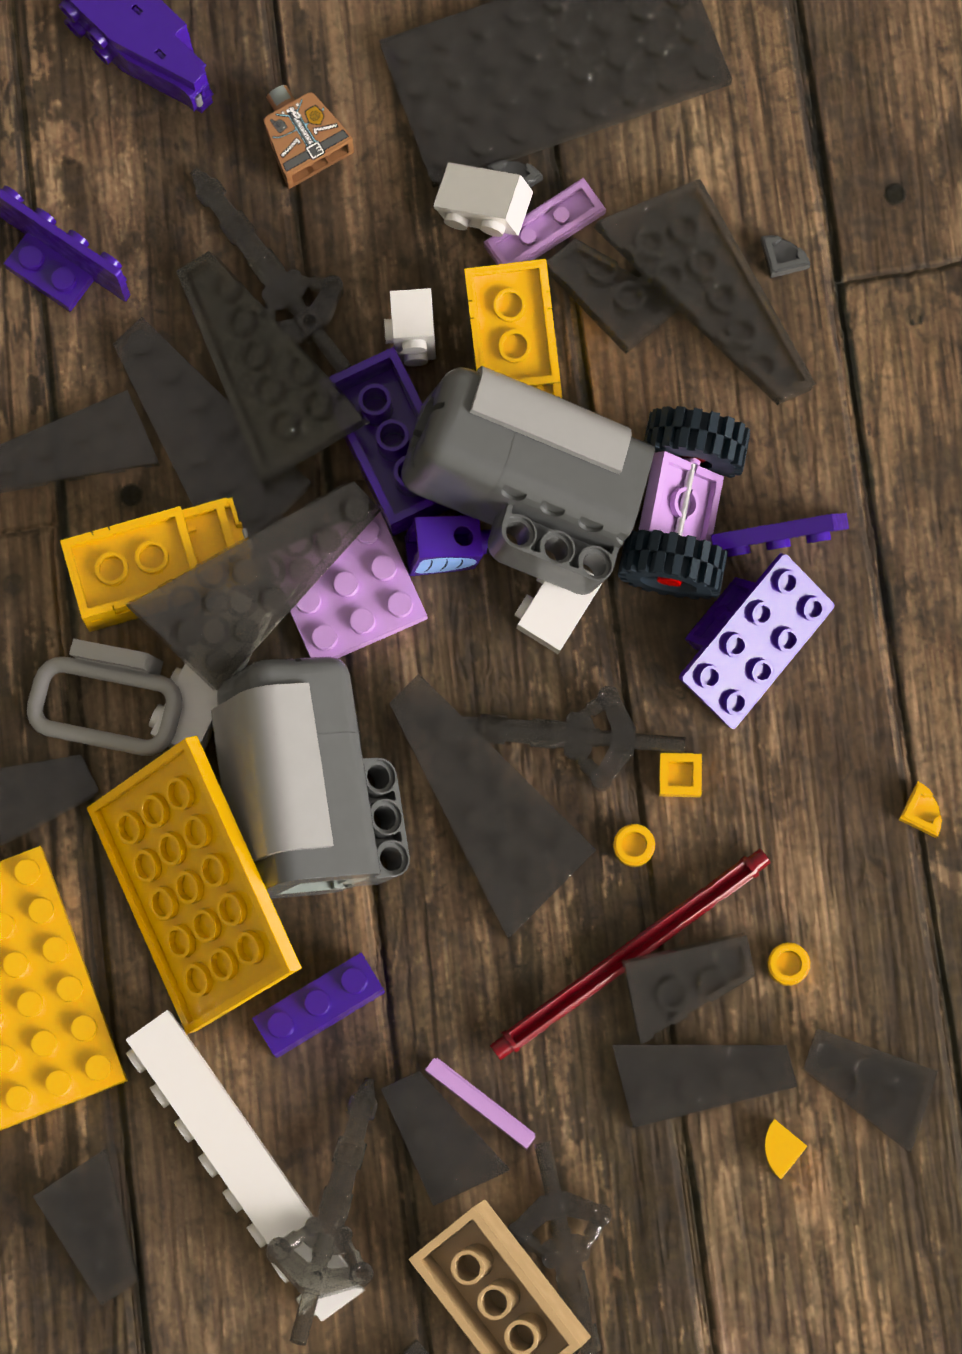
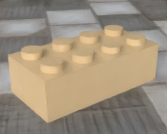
M486 1200L472 1207L408 1259L480 1354H573L591 1338Z

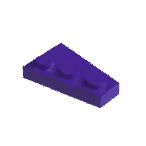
M836 513L712 534L711 540L712 545L722 547V550H726L727 557L750 554V545L766 543L767 550L791 547L790 539L806 536L807 544L831 540L830 532L849 529L847 513Z

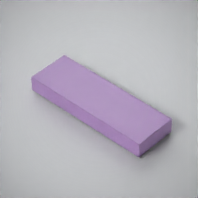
M582 178L527 213L519 236L506 233L502 237L492 236L484 241V247L497 265L535 260L606 214V208L586 180Z
M434 1058L425 1069L426 1073L524 1149H528L536 1137L533 1131L440 1059Z

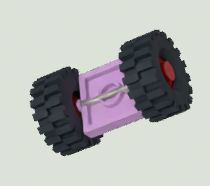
M667 406L662 407V409H653V412L650 411L644 442L653 445L655 452L651 464L638 532L631 531L630 535L624 540L618 570V577H620L621 581L629 582L628 585L633 587H642L641 590L655 591L665 596L666 594L674 595L675 598L684 599V597H689L690 599L699 600L700 597L711 599L720 595L727 552L718 545H711V535L714 532L724 476L728 478L735 477V475L739 476L744 470L750 438V429L745 427L744 423L735 422V419L729 416L722 417L717 412H702L703 409L698 408L688 410L686 407L677 406L676 409Z

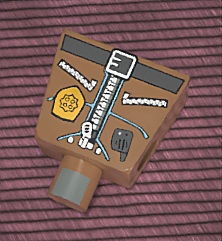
M281 85L267 95L266 98L274 112L263 119L264 126L281 173L289 189L354 153L351 135L314 93H307L295 100L288 87Z

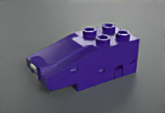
M60 0L61 3L58 6L67 17L64 20L66 26L78 38L87 37L94 44L91 47L92 50L105 64L108 65L110 62H113L122 72L180 101L193 111L197 110L202 113L213 103L212 96L214 93L209 87L205 72L206 64L193 51L187 25L162 0Z

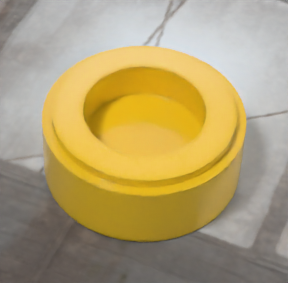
M626 825L617 832L614 838V854L626 866H642L653 856L655 839L650 830L642 825Z
M782 943L776 946L767 959L769 975L775 982L784 986L798 984L806 977L810 969V959L807 952L795 943Z

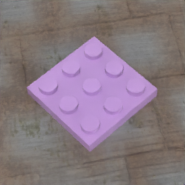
M378 506L266 555L310 658H340L428 619Z

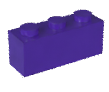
M361 952L252 1019L273 1055L279 1058L383 995L385 991Z

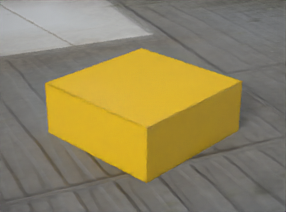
M660 753L659 796L701 797L702 754Z

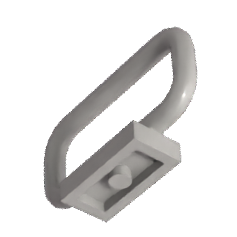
M73 639L69 655L75 658L54 657L47 660L38 669L27 702L29 723L38 733L48 737L140 756H154L163 752L171 744L182 710V695L179 687L172 679L160 675L163 661L146 652ZM58 673H67L161 692L165 696L166 704L157 735L154 738L145 740L47 719L44 716L43 707L51 679Z

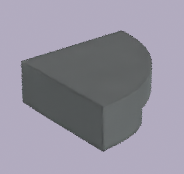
M499 160L487 166V169L521 175L530 188L543 180V175L540 171L528 163Z
M761 236L760 242L770 278L810 268L809 258L800 247L798 248L793 243L779 236Z

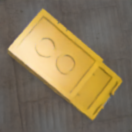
M546 259L464 269L476 371L479 367L484 366L562 398Z
M225 497L183 510L181 506L109 526L110 530L108 527L60 540L80 614L89 632L169 610L221 591L223 586L229 588L256 578L249 557L251 555L250 549H252L247 529H243L242 522H239L232 497Z

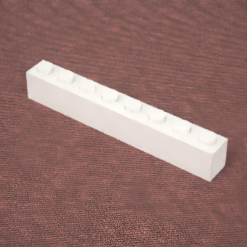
M166 1010L128 1037L126 1041L132 1049L126 1052V1055L140 1074L147 1070L155 1081V1084L150 1089L163 1108L171 1104L180 1117L174 1124L188 1143L195 1139L204 1152L198 1158L209 1175L213 1178L219 1174L228 1188L222 1193L234 1211L238 1213L243 1209L248 1215L252 1224L247 1226V1229L260 1248L268 1244L277 1258L271 1264L285 1283L292 1279L302 1294L297 1296L296 1300L310 1319L317 1315L320 1321H324L363 1293L365 1289L188 1035H186V1032L174 1015Z

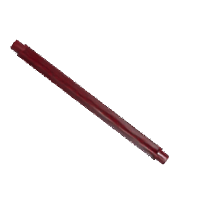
M759 848L750 856L741 857L740 861L715 878L706 887L701 888L507 1031L504 1030L502 1032L503 1036L489 1045L501 1061L513 1051L515 1053L520 1051L521 1047L545 1031L551 1024L560 1020L631 968L640 959H643L712 909L718 902L727 898L751 879L757 878L759 876L758 872L771 863L766 854Z

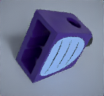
M470 516L415 517L404 537L409 576L475 569L483 554H490L488 538L491 529L480 530L479 519Z

